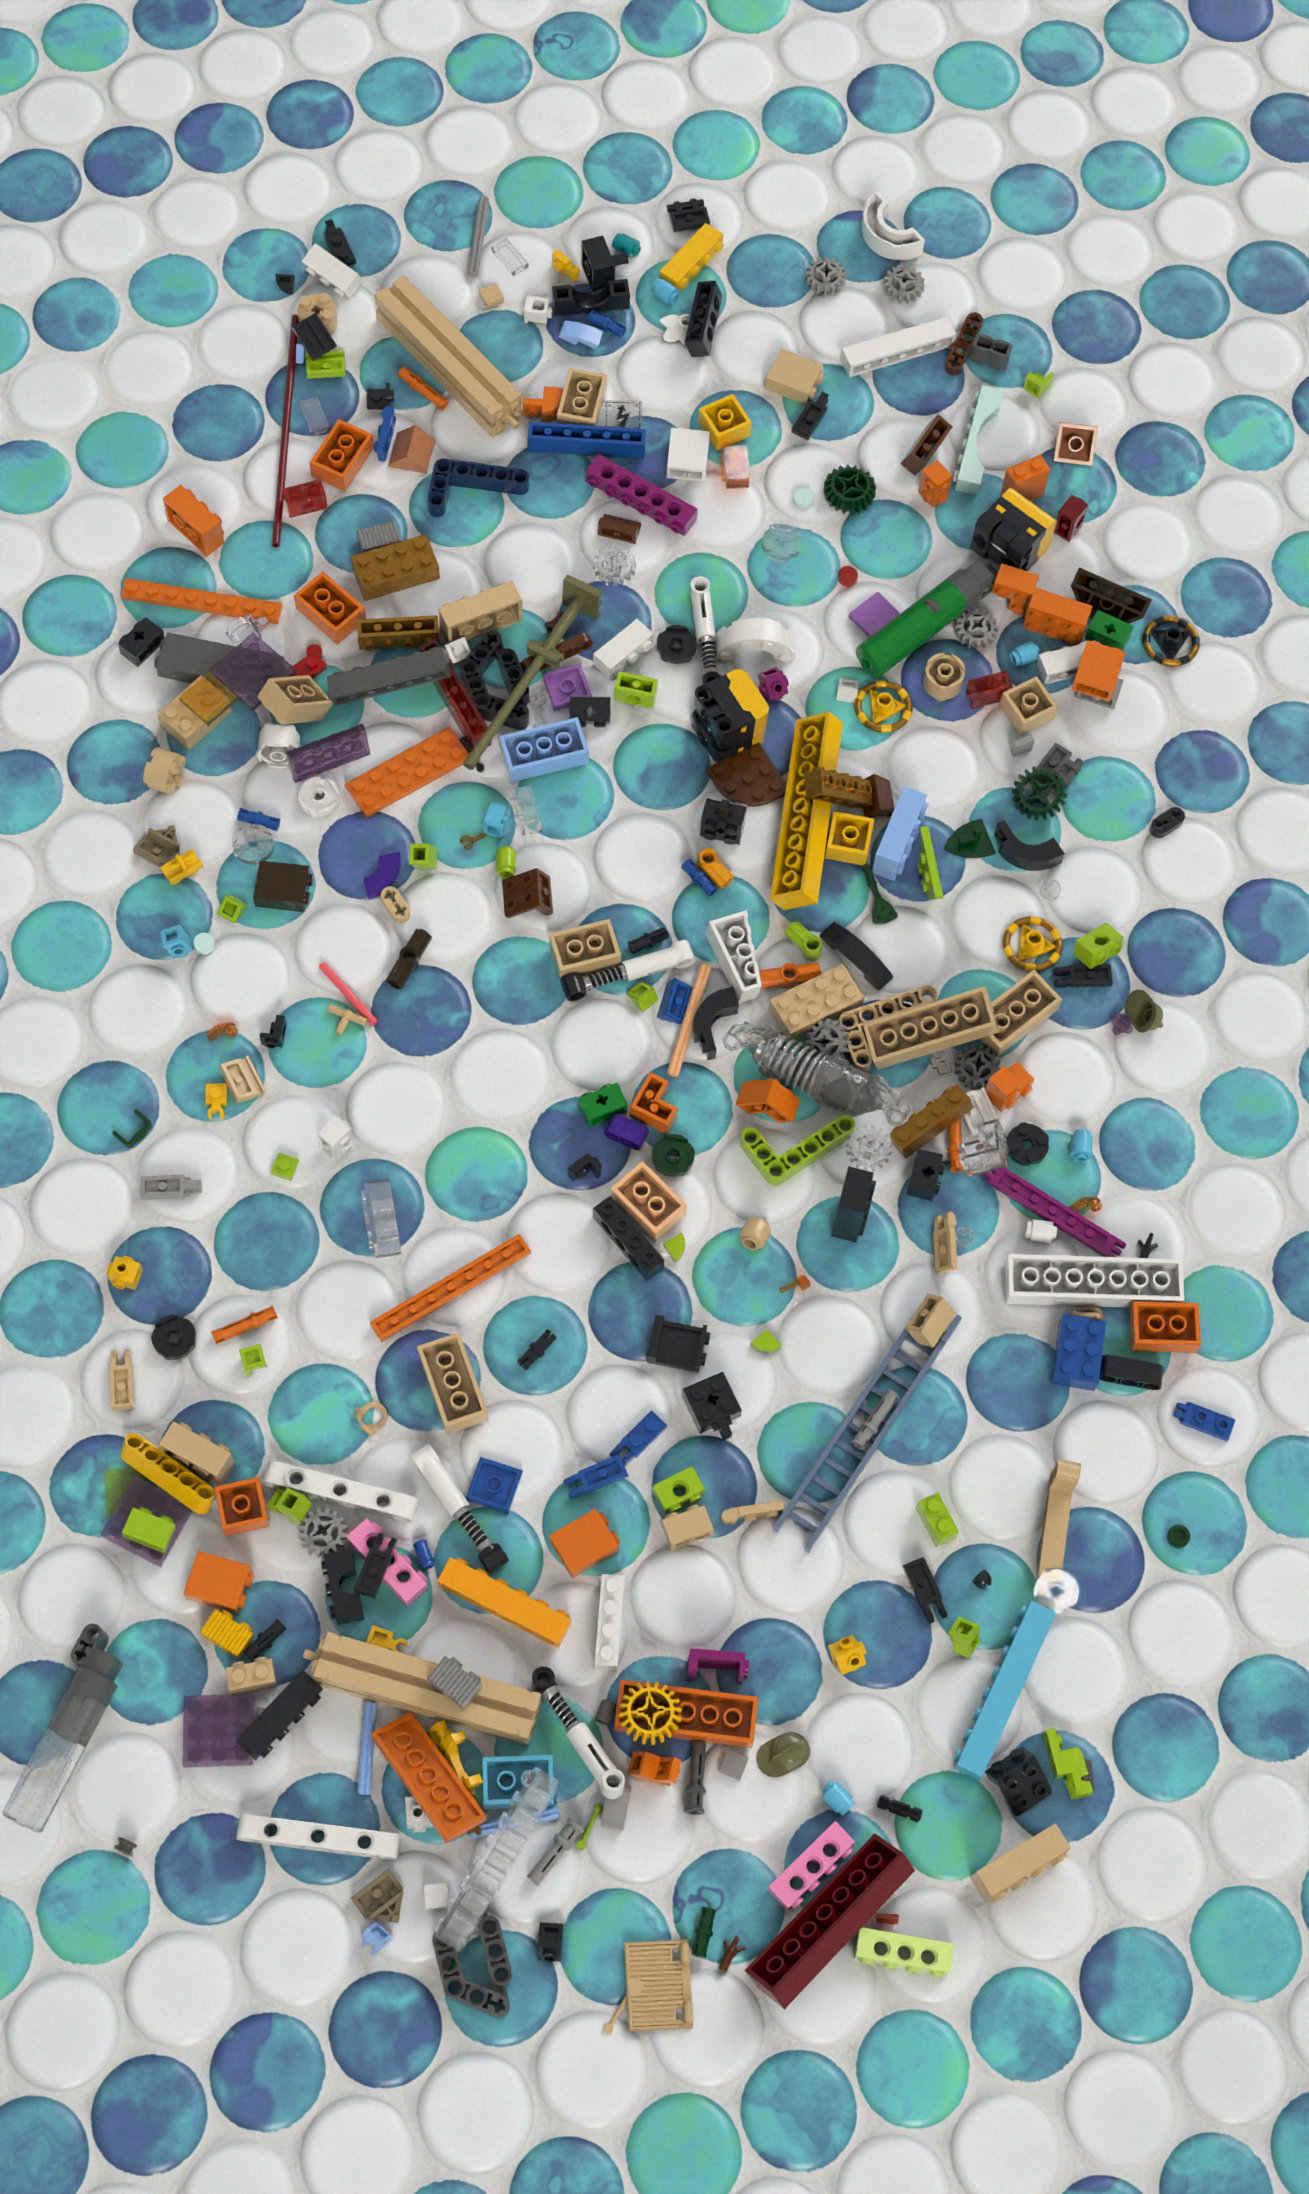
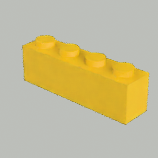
M705 223L660 270L659 278L667 280L677 287L679 292L682 289L684 290L688 286L689 281L693 277H697L701 269L711 262L712 257L716 253L721 252L724 246V234Z

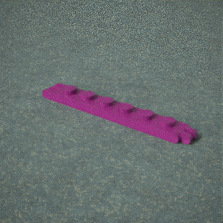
M988 1163L986 1166L987 1170L982 1172V1176L988 1179V1185L1044 1220L1053 1222L1055 1227L1103 1257L1120 1256L1122 1253L1121 1249L1126 1247V1243L1002 1165H997L996 1167Z

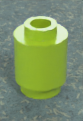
M502 846L496 851L495 870L501 878L512 877L516 872L517 852L510 846Z

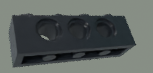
M716 280L698 282L685 337V345L691 357L710 356L723 296Z
M611 1196L593 1208V1218L646 1281L664 1269L665 1260Z

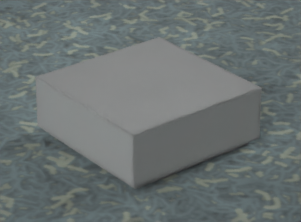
M1032 735L1013 741L1010 750L1013 757L1032 751L1034 744Z
M727 1749L719 1772L740 1781L749 1758Z

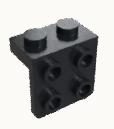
M1024 1747L1012 1750L1006 1758L993 1763L991 1768L985 1771L988 1779L999 1787L1011 1812L1015 1816L1021 1815L1052 1793V1789L1035 1755Z

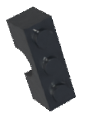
M346 1549L324 1554L325 1561L321 1562L323 1575H328L329 1583H326L325 1587L327 1597H332L333 1605L329 1606L331 1619H336L337 1625L365 1620L360 1594H347L340 1589L342 1582L346 1578L357 1576L352 1550Z

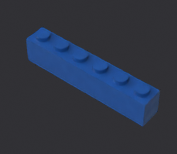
M529 422L528 452L592 456L599 454L608 457L644 459L646 429Z

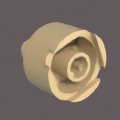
M326 293L302 297L298 305L299 322L316 312L329 334L332 335L334 329L336 330L338 325L334 301Z
M935 654L928 660L922 681L924 689L930 696L940 702L957 696L963 686L965 665L956 655Z
M156 747L150 754L153 757L151 763H146L143 781L147 784L145 785L146 787L172 794L176 787L180 788L182 786L184 776L181 774L186 765L187 758L181 754Z

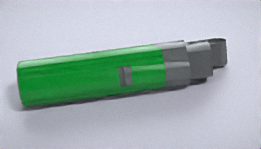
M979 560L972 563L965 570L958 569L856 647V656L861 666L871 676L880 678L969 608L990 594L993 590L998 571L991 564L984 566Z

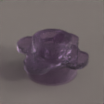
M1128 1014L1113 1015L1110 1022L1113 1023L1112 1032L1115 1035L1120 1033L1130 1034L1133 1031L1131 1017Z

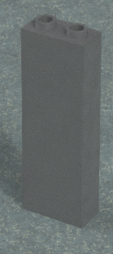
M167 632L165 639L161 640V652L159 656H156L154 668L157 669L159 677L193 683L201 675L216 689L253 697L259 695L269 678L283 677L282 673L285 672L286 668L284 656Z

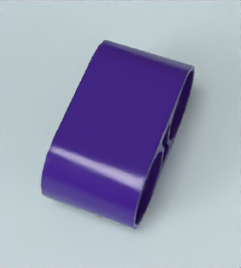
M620 1114L612 1115L604 1131V1135L607 1138L634 1150L641 1149L649 1133V1129L645 1125Z

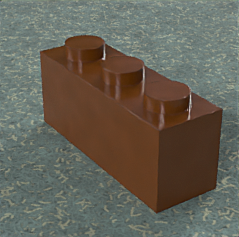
M938 414L928 423L900 464L916 476L927 465L953 426Z

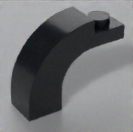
M1004 820L997 823L994 835L997 842L1001 843L999 854L1013 866L1028 871H1042L1062 863L1065 853L1054 838L1039 845H1028L1016 838Z
M734 987L721 989L709 995L700 1004L695 1014L693 1040L694 1043L700 1042L702 1054L706 1053L707 1060L716 1059L717 1049L711 1031L712 1025L722 1017L738 1014L739 1004Z

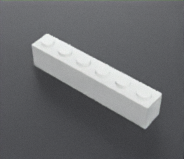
M948 316L936 318L924 324L920 323L914 327L903 328L894 333L883 334L874 339H866L854 345H847L842 348L840 360L848 377H853L952 347L957 334Z

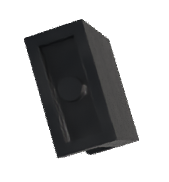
M656 1315L647 1363L699 1373L700 1366L705 1365L707 1353H703L704 1345H709L711 1333L707 1332L708 1325L703 1324V1328L664 1321V1316Z

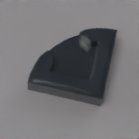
M276 274V283L280 290L293 295L295 275Z

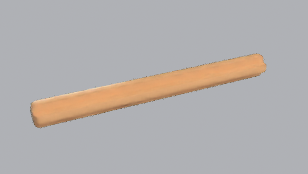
M702 963L699 967L667 1072L669 1076L678 1077L693 1030L695 1014L701 1004L711 971V966Z

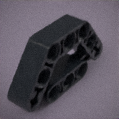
M496 631L487 632L460 665L461 681L474 715L477 718L490 722L493 721L498 713L497 711L501 709L506 699L489 695L482 675L494 660L497 659L509 696L524 675L517 654L512 649L504 648L501 635ZM529 686L502 724L503 726L517 730H524L528 727L529 709L527 705L529 703Z

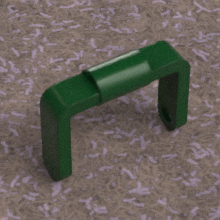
M137 1109L134 1110V1113L147 1124L137 1131L129 1142L116 1131L112 1132L113 1136L128 1148L133 1147L137 1142L139 1143L152 1128L151 1121Z

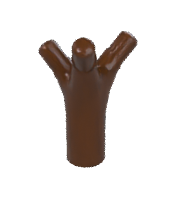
M735 1936L730 1946L728 1940L723 1941L725 1953L718 1969L726 1973L733 1958L739 1952L745 1950L744 1945L736 1948L739 1940L738 1936Z

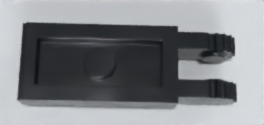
M1111 964L1097 965L1092 969L1086 965H1069L1052 969L1055 976L1069 974V978H1060L1053 981L1054 986L1057 988L1069 986L1103 987L1112 986L1113 984Z
M378 1533L373 1547H370L353 1589L354 1592L375 1599L397 1543V1539L392 1537L386 1553L380 1551L379 1548L384 1540V1534Z
M922 1557L903 1565L902 1568L920 1608L923 1609L927 1622L929 1624L934 1623V1615L929 1608V1605L933 1603L936 1604L941 1618H946L947 1612L942 1602V1596L925 1558Z

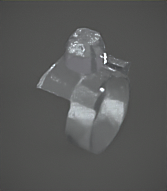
M248 613L247 616L232 621L225 633L231 642L234 643L245 640L251 634L257 642H260L261 631L269 627V621L266 617H260L255 621L251 614ZM248 624L243 631L236 635H232L237 628H239L242 625Z

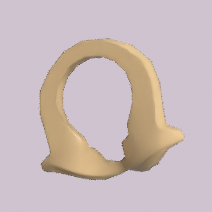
M1081 1306L1072 1310V1315L1104 1320L1101 1309L1096 1306ZM1078 1311H1090V1312H1088V1313H1081V1312H1078Z
M370 1402L361 1408H354L355 1419L359 1421L361 1429L371 1437L374 1431L382 1428L387 1422L388 1414L386 1408L378 1402ZM371 1408H378L383 1412V1419L378 1424L367 1425L361 1420Z

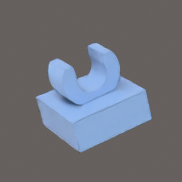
M375 1921L361 1935L364 1938L361 1946L364 1947L368 1942L372 1944L374 1948L370 1954L374 1955L388 1945L393 1936Z

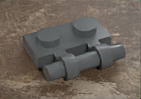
M1054 743L1037 766L1036 771H1040L1041 766H1044V772H1047L1048 768H1052L1051 775L1058 772L1059 776L1057 779L1063 778L1064 782L1061 785H1066L1068 788L1071 784V779L1080 772L1083 761L1079 758L1075 762L1071 761L1072 752ZM1063 767L1068 770L1065 775L1060 773ZM1040 779V780L1043 781L1044 783H1049V784L1051 783V782H1049V781H1047V780Z

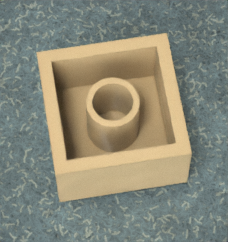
M1037 676L1003 692L1000 701V707L1020 736L1054 720L1058 710V706Z

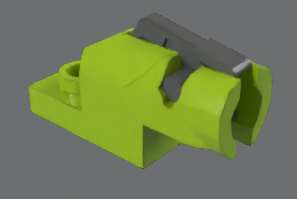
M1055 1728L1045 1730L1043 1738L1054 1779L1066 1778L1064 1782L1071 1799L1092 1795L1094 1791L1092 1762L1084 1758L1083 1753L1078 1747L1061 1750L1060 1748L1063 1744L1060 1734H1056Z

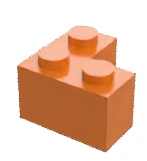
M1001 563L992 593L1002 598L1011 599L1008 610L1016 614L1026 615L1038 583L1039 575Z
M1017 1061L1011 1067L1003 1066L988 1079L985 1090L991 1103L1002 1112L1006 1108L1008 1110L1017 1103V1099L1020 1096H1027L1033 1090L1032 1085L1035 1079Z
M650 1072L630 1106L629 1117L668 1135L676 1121L678 1113L677 1107L663 1101L668 1092L669 1081Z
M754 1079L753 1081L742 1083L736 1105L748 1114L765 1113L777 1123L794 1121L801 1099L795 1096L792 1090L782 1086L777 1079Z

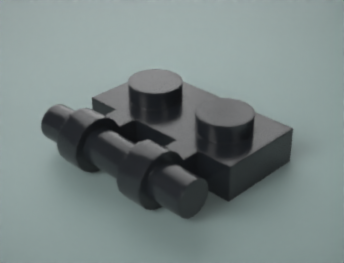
M693 198L687 202L680 203L676 201L673 204L666 205L673 233L701 228L705 223L710 225L709 215L706 207H704L703 199L696 200V198Z

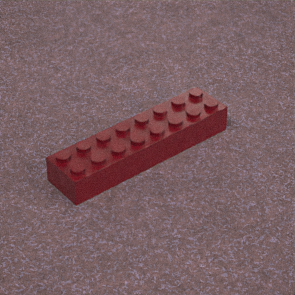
M874 1833L744 1971L757 1988L785 2010L911 1876L915 1869L904 1853Z

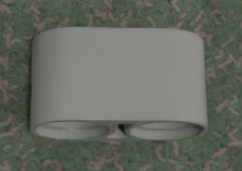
M608 1782L610 1787H617L619 1785L618 1783ZM624 1785L623 1794L617 1799L605 1797L600 1826L619 1830L624 1829L631 1786Z

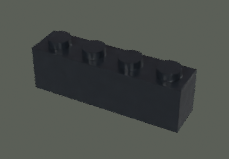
M302 1670L237 1738L236 1742L255 1760L260 1756L265 1758L273 1750L271 1744L276 1739L281 1741L290 1732L287 1727L292 1722L297 1724L306 1715L303 1712L306 1707L310 1705L313 1708L322 1698L319 1694L323 1688Z

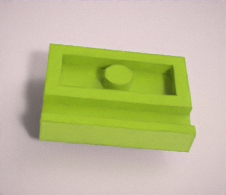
M344 350L329 351L315 361H312L306 352L307 379L346 377Z

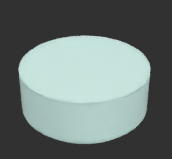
M806 488L796 490L793 498L794 504L799 508L810 507L813 503V493Z
M200 933L194 938V948L199 954L206 955L214 950L215 941L211 934Z

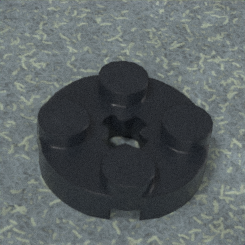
M672 625L667 627L657 638V651L661 660L673 664L690 662L696 652V636L692 635L685 626ZM675 641H678L679 645L682 646L674 647L672 645L675 643Z
M1025 1122L1020 1123L1009 1132L1005 1144L1010 1159L1022 1166L1040 1163L1048 1152L1049 1136L1036 1125ZM1030 1141L1033 1147L1025 1149L1022 1142Z
M169 1315L156 1323L151 1341L155 1351L164 1359L177 1360L184 1358L194 1350L197 1335L193 1324L188 1319L178 1317V1315ZM170 1334H180L178 1341H169L168 1339L171 1338Z

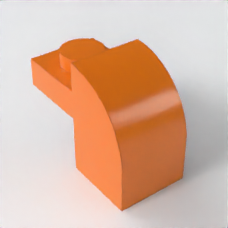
M544 386L543 399L523 398V416L542 417V422L544 423L555 421L563 388Z
M633 1752L627 1775L643 1781L670 1786V1783H676L679 1776L681 1760L675 1757H659L649 1752Z

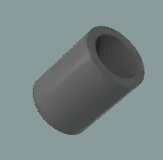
M601 1700L595 1721L604 1725H610L616 1704L607 1700Z

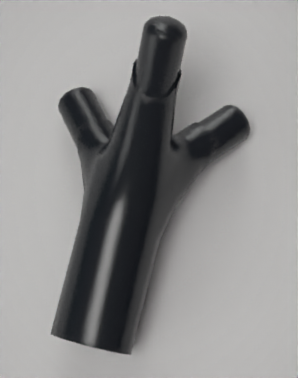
M1149 1233L1145 1244L1138 1240L1141 1250L1139 1258H1148L1150 1252L1158 1247L1157 1243L1151 1245L1153 1233Z

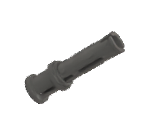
M693 1741L691 1744L689 1785L685 1788L687 1803L684 1813L703 1815L705 1813L703 1809V1795L706 1794L703 1779L707 1744L701 1741Z

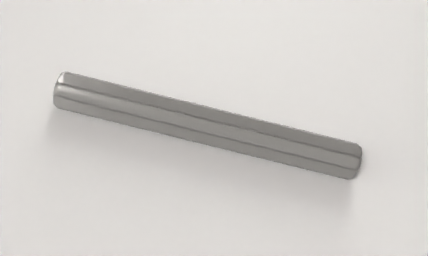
M487 196L479 197L468 274L475 277L479 274L489 198Z

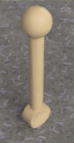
M627 1990L626 1996L614 2016L604 2026L606 2033L613 2031L614 2023L627 2004Z

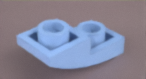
M564 321L559 337L574 345L579 341L596 350L603 331L586 324Z

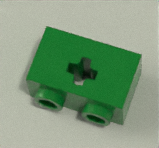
M1097 610L1088 627L1085 639L1089 641L1096 640V642L1102 645L1116 647L1123 651L1131 637L1134 626Z
M618 1083L606 1084L600 1090L593 1093L586 1092L578 1098V1108L588 1128L610 1120L613 1114L622 1115L627 1113L628 1104Z

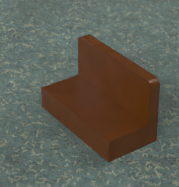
M604 514L603 518L599 519L598 535L636 544L641 529L640 522Z
M876 774L865 778V780L870 781L872 787V805L863 807L864 816L875 818L885 814L891 817L894 811L890 781Z

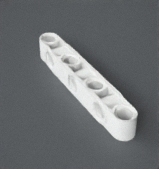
M269 1461L262 1482L263 1485L270 1488H280L282 1490L290 1488L308 1498L403 1522H412L418 1502L417 1498L410 1495L276 1461ZM298 1476L303 1479L300 1484L294 1485L291 1483L294 1477ZM337 1488L346 1489V1492L341 1496L334 1494ZM384 1498L390 1502L387 1506L381 1507L378 1505V1501Z
M240 1814L236 1839L275 1846L397 1860L401 1835L360 1828ZM269 1826H276L278 1828L277 1834L273 1837H268L265 1834ZM323 1832L325 1837L321 1842L315 1843L312 1841L314 1833ZM365 1837L369 1838L371 1845L366 1849L360 1848L358 1845L359 1841Z

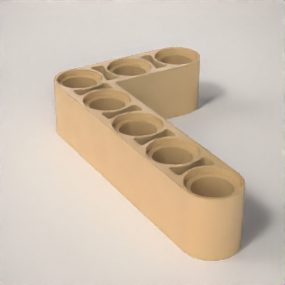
M929 985L922 986L840 1015V1025H843L845 1021L853 1023V1026L846 1027L844 1032H850L847 1040H858L860 1042L858 1046L851 1044L846 1046L850 1050L847 1054L855 1072L865 1074L869 1072L872 1065L871 1052L863 1034L865 1032L863 1024L935 1002L937 1000V991L934 987ZM929 995L932 997V1000L926 1001L922 996ZM910 1002L912 1006L905 1007L902 1003ZM890 1008L893 1012L886 1014L882 1010ZM871 1015L873 1019L865 1020L863 1019V1016ZM865 1059L868 1063L861 1065L857 1060Z
M1058 1459L1050 1473L1037 1578L1060 1582L1072 1492L1079 1481L1081 1463Z

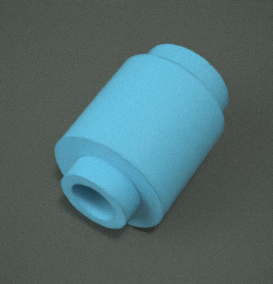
M657 278L651 286L653 295L667 305L674 304L679 299V289L665 279Z
M1029 641L1013 648L1009 652V659L1014 667H1021L1037 660L1040 649L1036 643Z
M1077 1129L1071 1136L1070 1157L1077 1162H1086L1092 1157L1093 1137L1090 1131Z
M830 1781L821 1790L824 1793L821 1798L835 1813H839L841 1816L855 1804L852 1800L853 1797L838 1781L835 1784Z

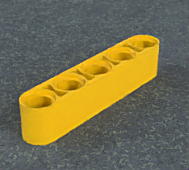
M132 1433L125 1437L120 1452V1457L124 1462L195 1513L206 1514L210 1511L215 1497V1490L212 1486L142 1436Z

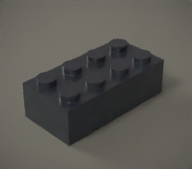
M848 1166L831 1234L832 1237L857 1242L858 1235L863 1236L876 1181L872 1180L874 1172Z

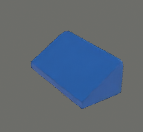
M677 978L669 980L665 987L657 1018L681 1024L692 986Z

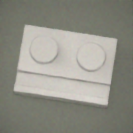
M982 1087L979 1090L967 1092L966 1094L971 1099L973 1109L962 1118L971 1137L989 1131L992 1128L1000 1127V1121L985 1088Z

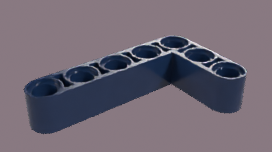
M439 459L435 462L428 493V512L433 517H441L445 514L451 486L516 495L526 494L529 491V474L526 470Z

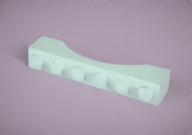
M982 385L981 391L976 392L974 403L977 406L976 408L972 407L970 419H973L972 424L968 423L966 435H969L968 439L964 438L961 450L965 452L964 455L960 454L957 466H961L960 471H955L953 482H957L955 488L957 491L978 495L984 467L977 453L976 441L983 428L998 417L1005 390Z

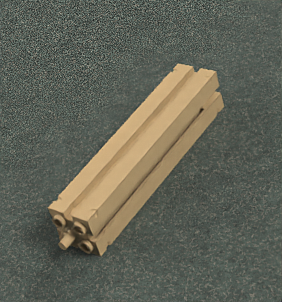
M405 275L392 283L393 287L390 289L385 287L374 295L375 305L378 307L375 309L376 319L384 324V327L484 430H487V433L492 438L497 434H502L506 430L507 424L513 429H517L520 426L518 422L522 418V394L514 389V386L413 283L409 282Z
M327 1632L326 1638H321L318 1648L320 1653L307 1649L304 1651L303 1658L314 1661L311 1669L314 1680L323 1688L327 1687L337 1692L402 1711L412 1712V1714L436 1721L445 1720L447 1724L529 1747L542 1703L541 1693L530 1692L524 1688L477 1675L481 1679L482 1689L466 1710H463L428 1682V1676L438 1663L345 1636H338L331 1632Z

